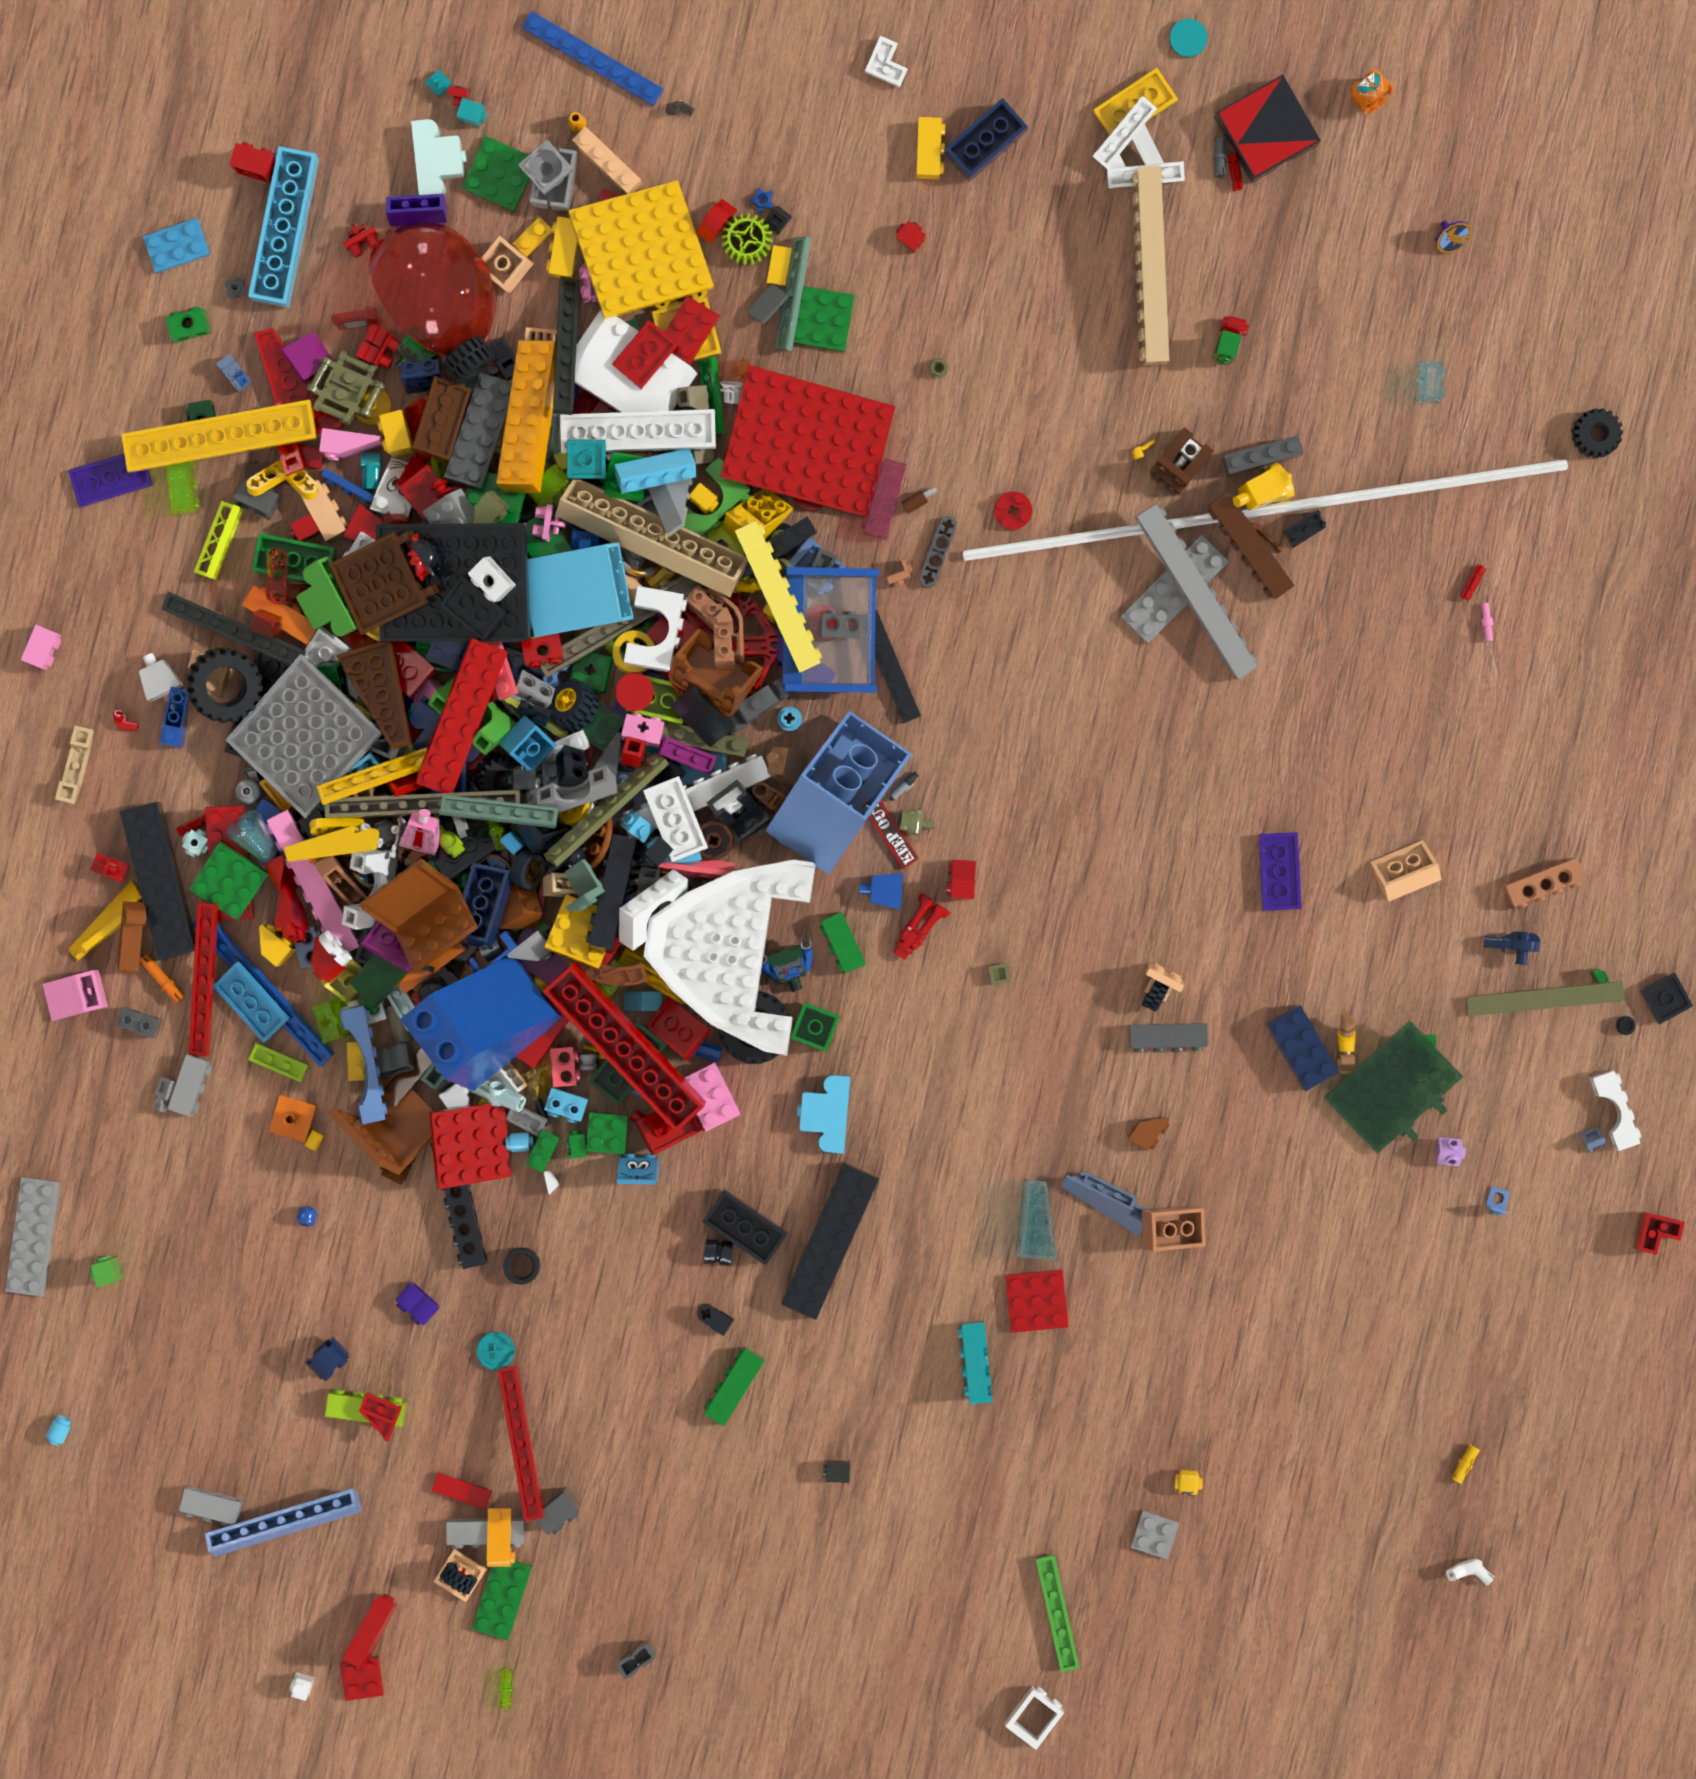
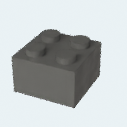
M565 1487L543 1506L545 1518L535 1521L547 1535L551 1533L555 1535L563 1528L566 1520L571 1522L578 1516L581 1504Z

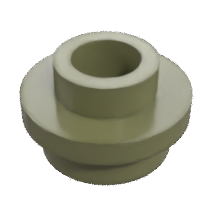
M938 358L931 361L929 372L933 377L942 378L947 374L948 365L943 359ZM937 365H940L942 367V370L940 372H937L935 370V367Z

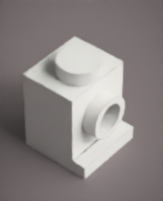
M296 1672L290 1685L291 1697L306 1701L310 1695L315 1677Z

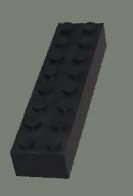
M153 802L120 811L142 901L146 908V916L157 959L165 960L195 952L196 935L192 926L162 803Z
M843 1163L781 1305L812 1319H817L879 1181V1177L848 1163Z

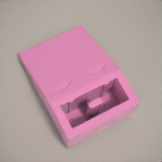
M92 970L43 984L52 1021L108 1007L99 970Z

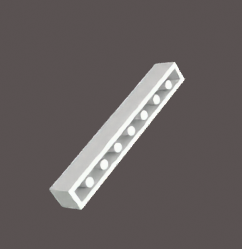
M756 754L747 757L746 762L742 764L735 762L729 765V770L722 772L720 769L711 773L712 777L704 780V777L693 781L694 785L688 788L684 785L683 787L693 812L707 806V801L736 780L747 788L771 777L767 772V766L761 755L757 757ZM648 802L640 805L642 809L635 811V813L654 826L655 829L658 828ZM628 810V811L624 812V813H623L624 817H625L627 814H629V812H630L631 810ZM626 830L629 837L636 838L634 835H632L630 832Z

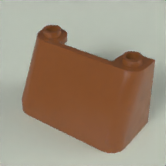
M697 629L674 655L669 679L675 686L685 692L695 685L722 714L732 716L761 675L763 667L755 662L748 661L743 667L735 663V669L716 670L712 639L709 634Z

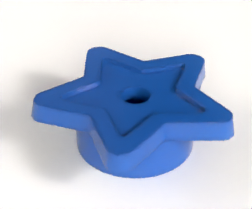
M757 188L755 197L749 200L750 203L757 205L759 213L764 208L774 207L770 200L773 194L772 191L764 192Z

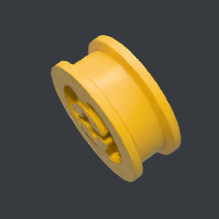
M627 631L621 634L614 643L612 652L614 663L626 674H641L648 670V668L626 665L620 656V648L624 643L640 645L635 643L634 640L641 641L648 647L655 646L652 639L641 631Z

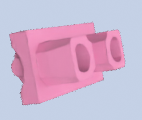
M547 504V507H536L535 518L545 519L544 526H533L532 535L542 538L545 542L550 540L551 527H553L552 534H558L559 528H565V523L560 522L561 518L555 516L553 521V505Z

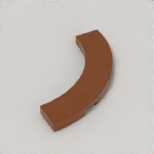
M559 955L568 966L574 961ZM574 961L592 981L612 986H631L649 981L643 963L625 967L601 963L599 969L596 970Z

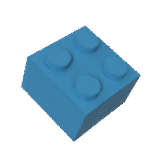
M525 715L498 743L520 765L526 767V770H535L557 746Z

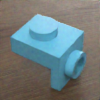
M633 810L624 817L620 824L643 843L655 829L654 826Z

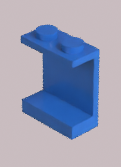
M505 931L500 935L508 949L487 966L483 967L476 957L469 959L471 963L469 967L474 973L508 957L507 954L519 946V943L509 931Z

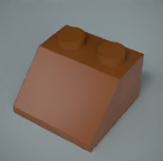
M515 884L512 885L499 926L500 929L537 928L542 912L535 887L524 889Z

